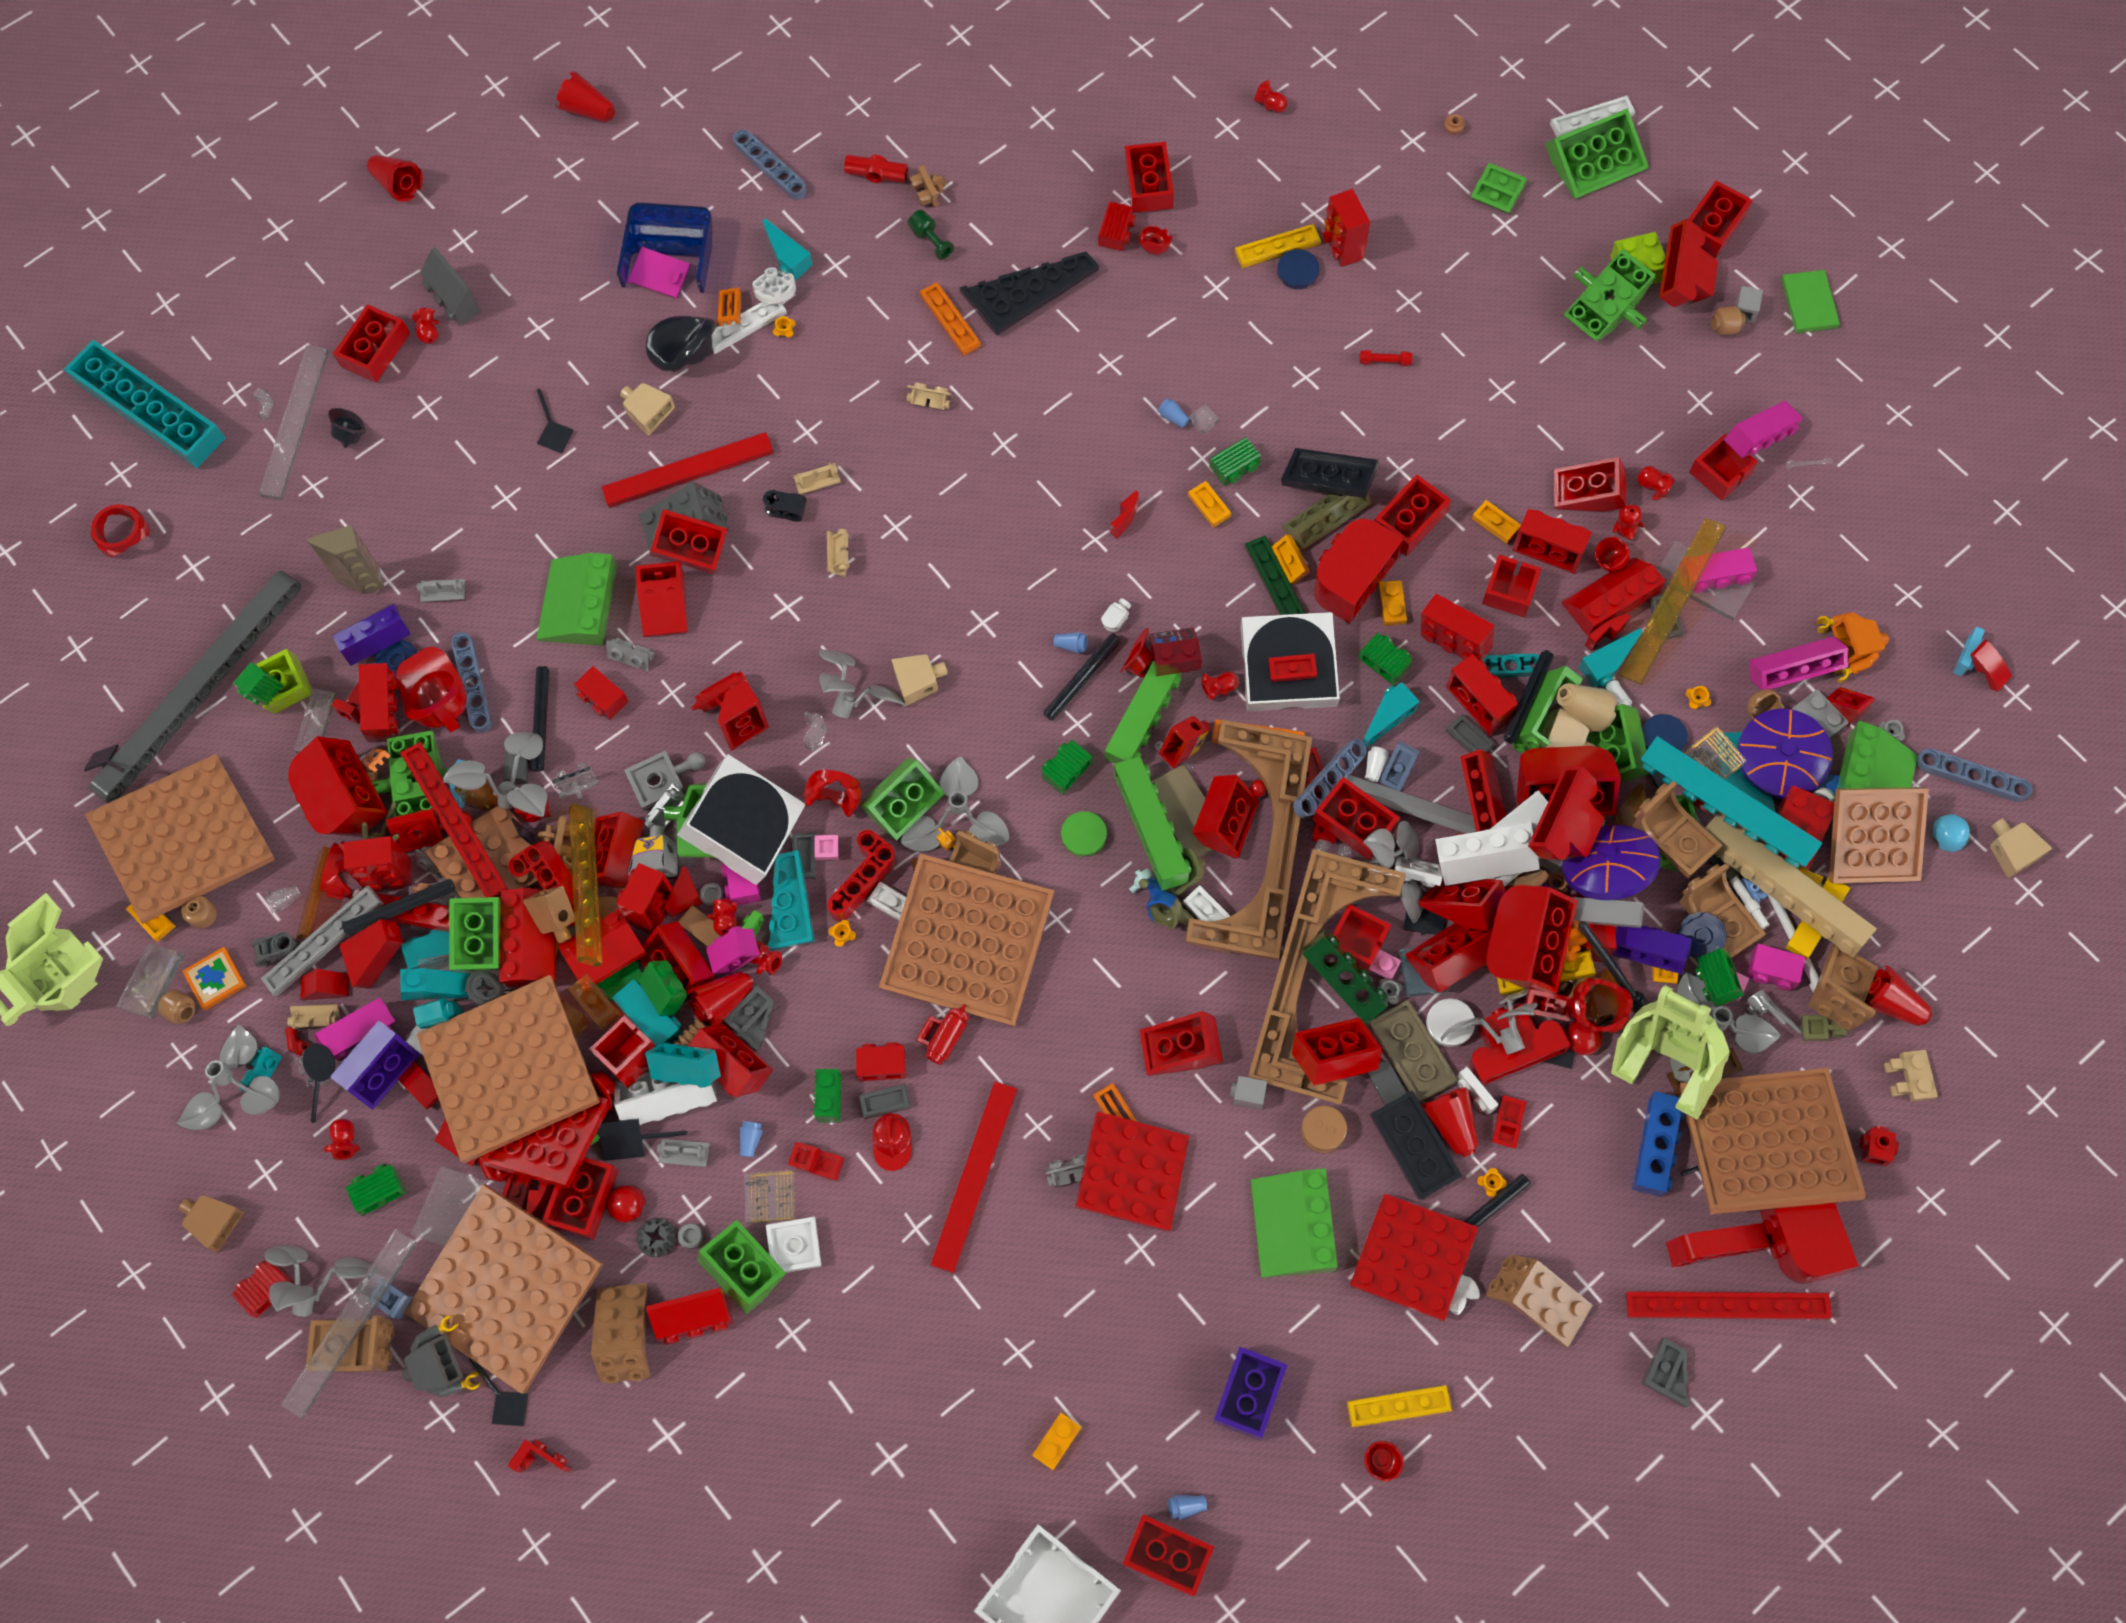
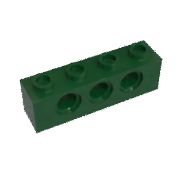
M1324 930L1303 947L1302 955L1366 1025L1388 1007V995L1380 986L1377 988L1371 982L1372 977L1365 969L1360 970L1355 964L1356 959L1349 951L1344 952L1340 948V942L1337 937L1332 933L1329 935ZM1327 954H1334L1338 959L1335 962H1328L1324 957ZM1348 971L1353 974V978L1344 980L1340 975ZM1360 989H1365L1369 992V995L1362 998L1356 992Z

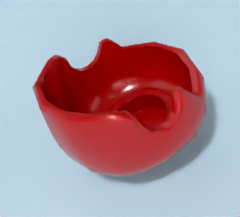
M1157 226L1143 228L1139 236L1141 247L1152 255L1165 253L1173 239V236L1169 237L1168 229H1161Z
M1606 537L1599 541L1594 548V558L1605 571L1616 572L1624 568L1629 562L1630 550L1627 544L1619 537Z
M1573 1020L1566 1026L1564 1033L1571 1045L1569 1049L1579 1055H1592L1602 1046V1033L1587 1031L1576 1020ZM1588 1020L1593 1026L1599 1027L1594 1021Z
M622 1185L613 1190L608 1197L607 1209L609 1215L617 1222H632L641 1216L643 1207L646 1204V1198L643 1191L635 1185Z
M1385 1440L1374 1442L1369 1445L1364 1453V1465L1368 1473L1375 1479L1389 1482L1398 1478L1403 1470L1404 1459L1402 1453L1391 1442Z

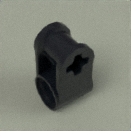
M770 490L764 494L763 503L767 515L788 519L793 522L802 521L807 502L805 496Z

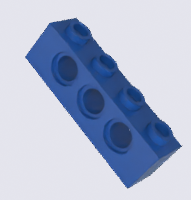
M1656 1091L1650 1095L1632 1190L1662 1197L1667 1191L1671 1190L1673 1177H1670L1671 1167H1675L1677 1153H1674L1675 1144H1679L1681 1138V1130L1678 1129L1679 1121H1683L1685 1116L1684 1112L1675 1108L1680 1097ZM1659 1117H1666L1670 1122V1126L1662 1125ZM1655 1140L1663 1141L1665 1150L1657 1148ZM1651 1163L1658 1164L1661 1168V1173L1653 1172Z

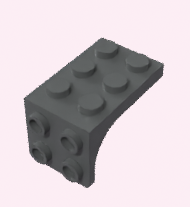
M691 482L640 513L649 551L651 550L663 509L728 528V531V517L724 512L722 497L704 486Z

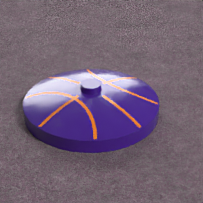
M1773 709L1761 713L1748 723L1740 735L1737 744L1738 765H1742L1739 768L1743 776L1755 789L1773 798L1784 799L1788 788L1791 786H1796L1810 793L1813 792L1824 782L1832 767L1833 748L1826 731L1815 719L1797 710Z
M1622 825L1602 826L1587 857L1567 856V858L1562 860V868L1566 882L1577 893L1597 900H1617L1637 894L1653 882L1660 869V855L1655 841L1643 831Z

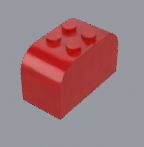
M1358 519L1348 524L1341 534L1337 533L1331 542V548L1329 550L1325 549L1319 558L1320 562L1314 585V596L1317 603L1343 621L1351 624L1379 586V582H1382L1399 559L1404 538L1370 519Z
M316 736L292 760L288 771L289 784L296 801L300 804L305 814L306 820L316 832L327 835L360 837L363 836L362 823H367L369 832L388 814L350 740Z
M1596 746L1547 747L1530 749L1520 756L1516 795L1518 806L1537 791L1549 801L1564 766H1583L1597 782V793L1589 802L1602 816L1616 815L1621 776L1614 757L1607 750Z
M1516 885L1508 889L1499 901L1489 941L1486 962L1491 974L1524 989L1530 988L1557 994L1578 900L1544 886Z
M1835 1202L1760 1210L1763 1220L1761 1223H1764L1766 1233L1771 1242V1255L1774 1259H1777L1781 1271L1790 1280L1801 1284H1809L1844 1275L1859 1267Z

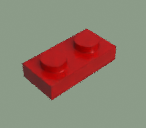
M1315 654L1272 657L1268 660L1271 682L1317 678Z

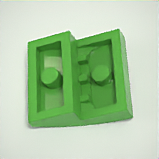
M1488 163L1471 195V199L1509 214L1521 194L1527 178Z

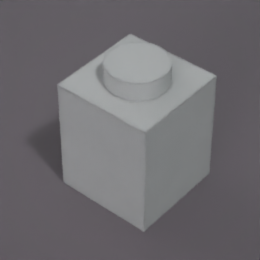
M1741 286L1736 297L1735 306L1740 309L1741 313L1745 314V322H1755L1760 310L1763 290Z
M1238 1076V1082H1232L1230 1097H1234L1233 1105L1262 1110L1267 1081Z

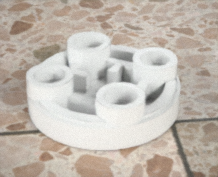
M773 267L767 268L765 274L758 277L752 284L755 297L759 301L769 304L784 302L791 298L796 291L793 274H785Z
M1443 999L1431 1007L1427 1015L1426 1027L1436 1044L1456 1047L1470 1039L1475 1025H1469L1452 1031L1443 1041H1441V1036L1454 1024L1475 1017L1472 1010L1462 1001Z

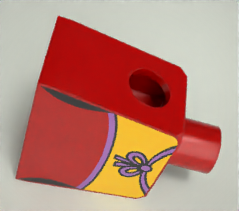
M1191 716L1171 727L1158 754L1175 769L1201 748L1205 738L1211 731L1209 723Z

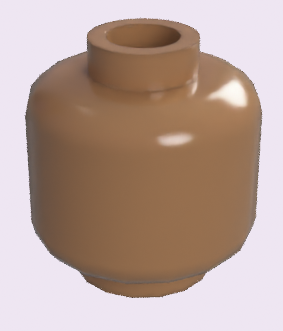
M1737 306L1720 307L1711 316L1712 330L1716 331L1720 336L1737 334L1742 326L1745 325V314L1741 313Z
M197 896L182 905V917L195 928L203 929L209 927L217 917L216 906L204 896Z
M171 990L160 999L158 1012L163 1018L173 1024H183L193 1017L195 1002L185 993Z

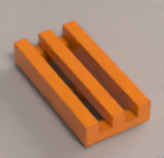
M740 288L719 290V326H724L725 322H727V325H732V321L739 324L741 315ZM733 294H735L734 315H732V312H733ZM725 295H728L727 316H724Z
M374 747L361 760V763L365 770L375 773L378 770L375 765L382 766L384 762L381 759H388L390 755L385 750Z
M1114 1083L1093 1094V1098L1102 1113L1110 1114L1100 1098L1103 1095L1117 1117L1123 1118L1108 1094L1111 1090L1129 1120L1137 1122Z

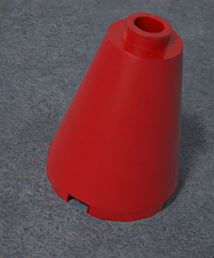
M575 71L570 72L569 75L572 77L569 80L565 78L558 91L556 100L559 101V105H556V108L601 122L611 121L616 112L614 104Z
M373 155L369 158L367 162L368 172L393 199L399 202L410 201L415 197L413 194L422 188L423 172L414 162L382 155Z
M1885 965V970L1879 968L1875 973L1864 1003L1878 1013L1915 1026L1927 1024L1932 1017L1931 1006L1893 968Z
M739 971L688 989L686 993L691 997V1001L688 1004L698 1020H701L704 1024L707 1023L709 1026L718 1025L753 990L754 982L748 973L744 974Z
M1467 1086L1442 1094L1434 1101L1431 1099L1421 1104L1428 1117L1456 1155L1461 1154L1462 1157H1466L1476 1152L1475 1148L1479 1144Z

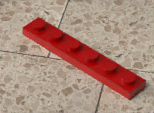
M355 889L351 899L362 890ZM376 893L384 903L382 906L401 899V897ZM425 903L387 920L449 932V906Z

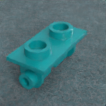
M262 1047L261 1050L257 1051L258 1053L251 1063V1066H253L252 1071L247 1070L240 1083L249 1088L252 1080L256 1077L265 1076L271 1078L283 1056L267 1047Z

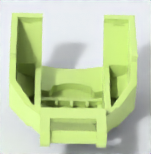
M47 893L7 924L10 927L6 935L8 958L6 969L0 971V990L14 1006L9 1010L0 1000L1 1020L6 1026L14 1024L22 1013L35 1008L41 1011L71 1010L81 1002L80 999L98 984L95 978L103 957L90 942L87 941L83 945L70 930L55 928L62 910Z
M1665 985L1659 993L1658 1001L1643 1006L1628 1021L1622 1035L1617 1040L1611 1074L1633 1084L1653 1049L1660 1054L1683 1063L1694 1070L1675 1108L1698 1119L1716 1085L1721 1081L1724 1065L1728 1061L1730 1051L1723 1032L1718 1028L1715 1019L1709 1016L1711 1008L1704 1004L1700 1006L1673 992V988Z

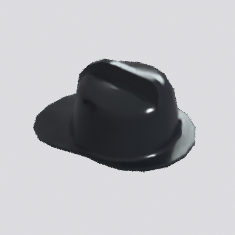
M332 408L328 411L331 422V436L340 441L344 448H347L349 444H356L362 434L366 433L363 421L355 413L343 408Z

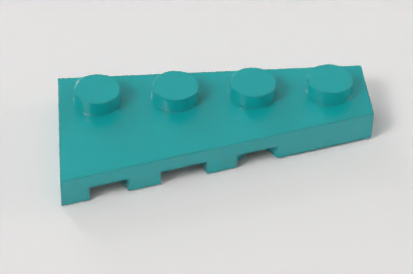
M796 850L778 854L775 859L774 893L771 902L772 917L769 926L770 941L768 946L771 951L815 942L800 851Z

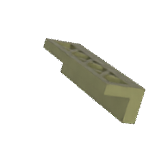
M1330 493L1282 525V529L1284 532L1293 535L1298 548L1304 550L1372 504L1368 494L1366 498Z

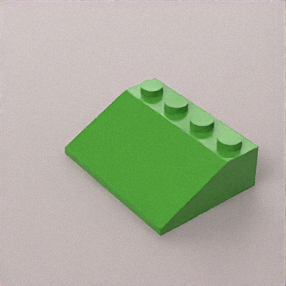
M1628 108L1545 143L1553 166L1574 199L1649 168Z
M585 553L551 560L537 641L603 646L617 570L612 554Z
M1859 721L1848 737L1837 789L1911 787L1918 755L1882 728Z
M1326 1168L1301 1170L1251 1179L1261 1278L1335 1272L1337 1269V1259Z

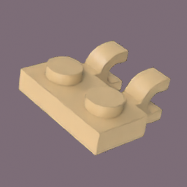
M1926 1050L1902 1052L1899 1054L1900 1059H1890L1888 1063H1884L1886 1073L1903 1071L1906 1081L1889 1087L1892 1097L1909 1095L1911 1102L1931 1100L1938 1097Z

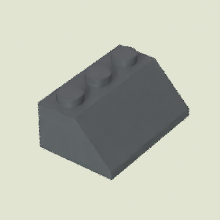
M436 247L432 248L420 272L424 279L421 283L428 293L431 291L434 293L433 298L440 307L444 306L446 308L444 311L451 321L455 319L461 326L481 313L470 288Z

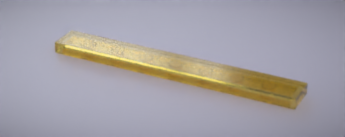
M1708 518L1704 519L1620 673L1621 677L1642 685L1727 529L1726 525Z
M573 803L569 806L577 961L599 967L602 964L593 810Z

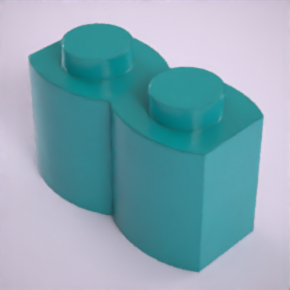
M445 998L413 1008L416 1025L421 1029L431 1028L464 1013L460 1004L455 1001H448Z

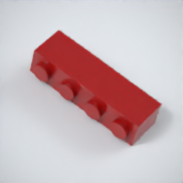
M1479 749L1460 756L1476 832L1490 830L1506 817L1493 755Z

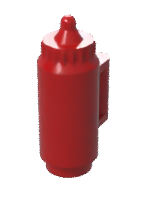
M741 671L733 672L701 690L695 696L696 702L691 706V710L700 709L704 713L717 707L721 708L725 692L733 684L741 683L744 680L748 683L744 674Z
M962 1004L958 1009L953 1007L942 1021L929 1016L915 1041L927 1047L925 1057L933 1063L942 1065L943 1061H947L964 1032L969 1019L965 1012L966 1004ZM935 1024L939 1025L931 1041H926Z

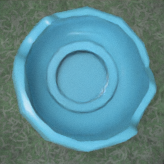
M1948 814L1940 816L1934 822L1932 837L1938 841L1940 849L1955 852L1962 850L1967 844L1970 828L1962 817Z

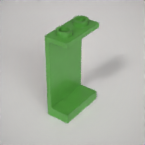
M1567 666L1547 672L1517 741L1511 744L1516 751L1524 753L1530 749L1549 746L1550 741L1537 732L1547 710L1562 685L1567 683L1580 685L1583 678Z

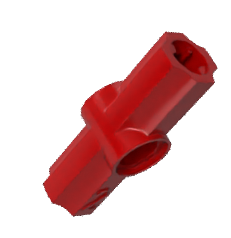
M876 154L871 155L870 158L847 155L845 157L844 173L864 176L873 183H880L883 180L902 183L907 181L908 164L887 161L885 157Z

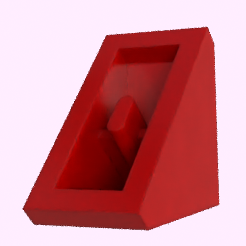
M1839 687L1827 697L1828 701L1849 721L1847 726H1850L1861 717L1874 702L1872 696Z
M682 867L664 907L667 915L671 917L688 911L692 905L697 907L703 904L693 879L685 867Z
M315 969L301 977V1001L345 998L349 995L348 973Z
M1528 988L1525 1004L1537 1003L1534 1009L1535 1015L1569 1021L1572 997Z

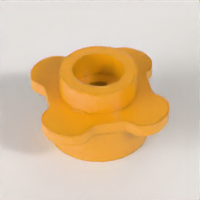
M786 316L777 318L775 320V329H773L774 336L792 337V330L796 325L795 320Z
M1697 686L1686 690L1685 695L1689 698V707L1691 709H1697L1700 706H1710L1711 699H1709V692L1705 686Z
M938 828L940 834L935 837L946 851L952 847L954 849L955 837L948 830L943 832L941 828Z
M842 920L828 930L829 935L835 939L834 943L837 947H842L845 942L853 941L856 938V933L850 929V923L847 920Z
M1490 1168L1486 1175L1479 1176L1477 1179V1184L1486 1190L1488 1197H1494L1497 1191L1507 1186L1506 1180L1502 1178L1495 1168Z

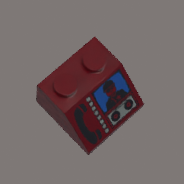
M1193 627L1149 634L1156 677L1201 670L1202 656L1200 645Z

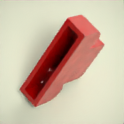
M1688 218L1670 227L1659 298L1672 307H1678L1690 301L1696 303L1714 294L1718 261L1701 249V246L1705 243V235L1702 229Z
M1564 766L1532 835L1528 847L1541 859L1564 860L1567 856L1587 857L1600 831L1604 817L1589 802L1597 793V782L1583 766Z
M1518 1004L1516 1006H1513V1009H1516L1524 1004ZM1504 1007L1494 1010L1491 1016L1484 1018L1498 1036H1501V1030L1510 1027L1508 1017L1500 1020L1497 1019L1500 1015L1509 1011V1009L1505 1010ZM1515 1015L1516 1027L1525 1048L1508 1055L1502 1042L1497 1044L1489 1031L1479 1024L1478 1031L1486 1047H1479L1472 1054L1470 1060L1472 1073L1484 1086L1567 1052L1571 1045L1560 1024L1554 1020H1546L1536 1029L1529 1015Z

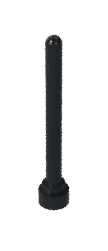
M1585 921L1579 922L1578 928L1617 983L1631 994L1633 1000L1632 1012L1637 1013L1643 1006L1648 1005L1649 1001L1645 995L1634 990Z

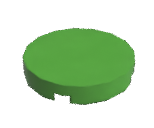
M1081 811L1072 814L1065 820L1062 825L1061 838L1064 847L1073 855L1079 857L1092 856L1102 850L1105 845L1107 829L1099 816L1092 812Z

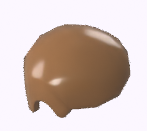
M1763 689L1755 692L1749 698L1747 712L1754 719L1766 711L1784 709V706L1780 701L1781 697L1774 690Z

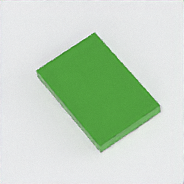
M1825 270L1782 275L1781 282L1795 333L1836 329L1839 327L1840 323Z

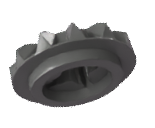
M477 971L466 980L465 992L469 995L468 1000H473L476 1006L501 997L503 986L499 982V978L493 973ZM483 985L484 989H488L489 991H487L484 995L483 991H479L476 989H479L480 986Z
M653 1217L648 1221H644L641 1227L637 1229V1245L647 1256H663L672 1249L675 1243L676 1234L674 1227L664 1218ZM659 1229V1235L665 1240H656L652 1244V1239L647 1233L655 1234Z

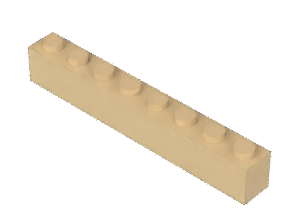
M1718 813L1705 827L1722 844V847L1715 854L1724 863L1729 864L1741 873L1744 878L1749 879L1764 893L1770 895L1784 908L1790 910L1804 923L1818 931L1821 936L1830 940L1841 951L1853 958L1877 928L1798 869L1785 862L1779 855H1774L1765 849V845L1759 840L1755 842L1745 836L1743 828L1738 825L1736 828H1733L1723 821L1725 817Z

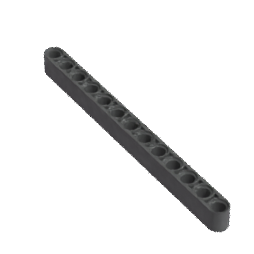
M283 571L275 573L110 760L124 768L125 772L122 773L107 764L91 782L90 791L107 803L118 799L296 597L301 589V583Z

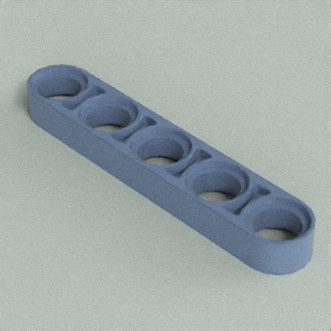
M739 130L734 134L733 140L737 150L790 198L801 200L806 196L805 182L749 131ZM742 137L748 138L746 143L741 144L738 142ZM756 149L762 151L761 154L757 156L751 154V152ZM767 162L775 163L772 168L765 167ZM781 174L789 175L786 180L778 179ZM800 186L802 190L796 193L792 191V188Z
M459 632L452 638V648L458 673L466 689V710L469 723L474 731L485 733L491 728L492 719L475 645L469 634ZM461 639H468L469 643L466 647H457ZM464 659H473L471 666L462 667ZM477 678L475 686H466L468 679ZM473 698H482L479 706L473 707L470 705ZM479 717H485L486 723L483 726H475V721Z
M1354 739L1346 743L1299 795L1293 805L1294 812L1298 817L1306 818L1315 814L1317 808L1342 777L1347 778L1362 761L1367 753L1366 745L1363 741ZM1352 745L1357 747L1358 756L1353 754ZM1340 758L1346 763L1345 770L1339 764ZM1327 773H1331L1334 777L1333 784L1327 780ZM1315 787L1321 790V798L1315 795ZM1302 801L1308 804V813L1302 809Z
M1924 749L1917 757V767L1924 772L2015 802L2025 801L2032 793V786L2025 779L1934 749ZM1924 755L1931 756L1934 764H1925L1922 757ZM1945 764H1954L1957 772L1951 773L1947 771ZM1968 771H1976L1980 779L1972 780L1968 775ZM1991 779H2000L2002 781V788L1994 787ZM2014 786H2022L2025 789V795L2016 794Z

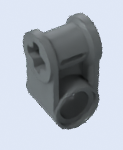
M286 932L253 940L251 946L255 949V966L266 967L280 962L300 945V942ZM289 942L288 947L283 949L284 945Z

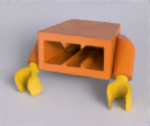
M1854 612L1833 616V619L1821 616L1816 622V625H1826L1820 626L1817 631L1818 633L1824 634L1828 632L1831 626L1834 636L1848 647V665L1850 667L1833 673V675L1838 672L1844 674V677L1838 679L1837 683H1843L1851 673L1855 675L1871 667L1879 658V653L1885 650V645L1889 642L1887 633H1880L1874 620L1865 619Z

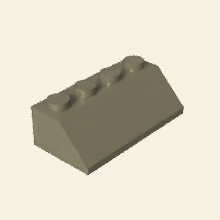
M352 525L307 538L308 543L338 583L362 594L375 593L379 589L385 588L379 564Z

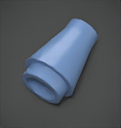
M1167 398L1158 409V412L1161 414L1160 417L1178 425L1182 429L1190 420L1174 399Z
M1074 632L1055 634L1054 647L1077 654L1087 650V634Z
M743 1121L742 1127H740L741 1156L754 1157L763 1130H761L762 1124Z
M1174 1494L1172 1498H1168V1510L1171 1519L1180 1521L1199 1512L1207 1511L1205 1496Z

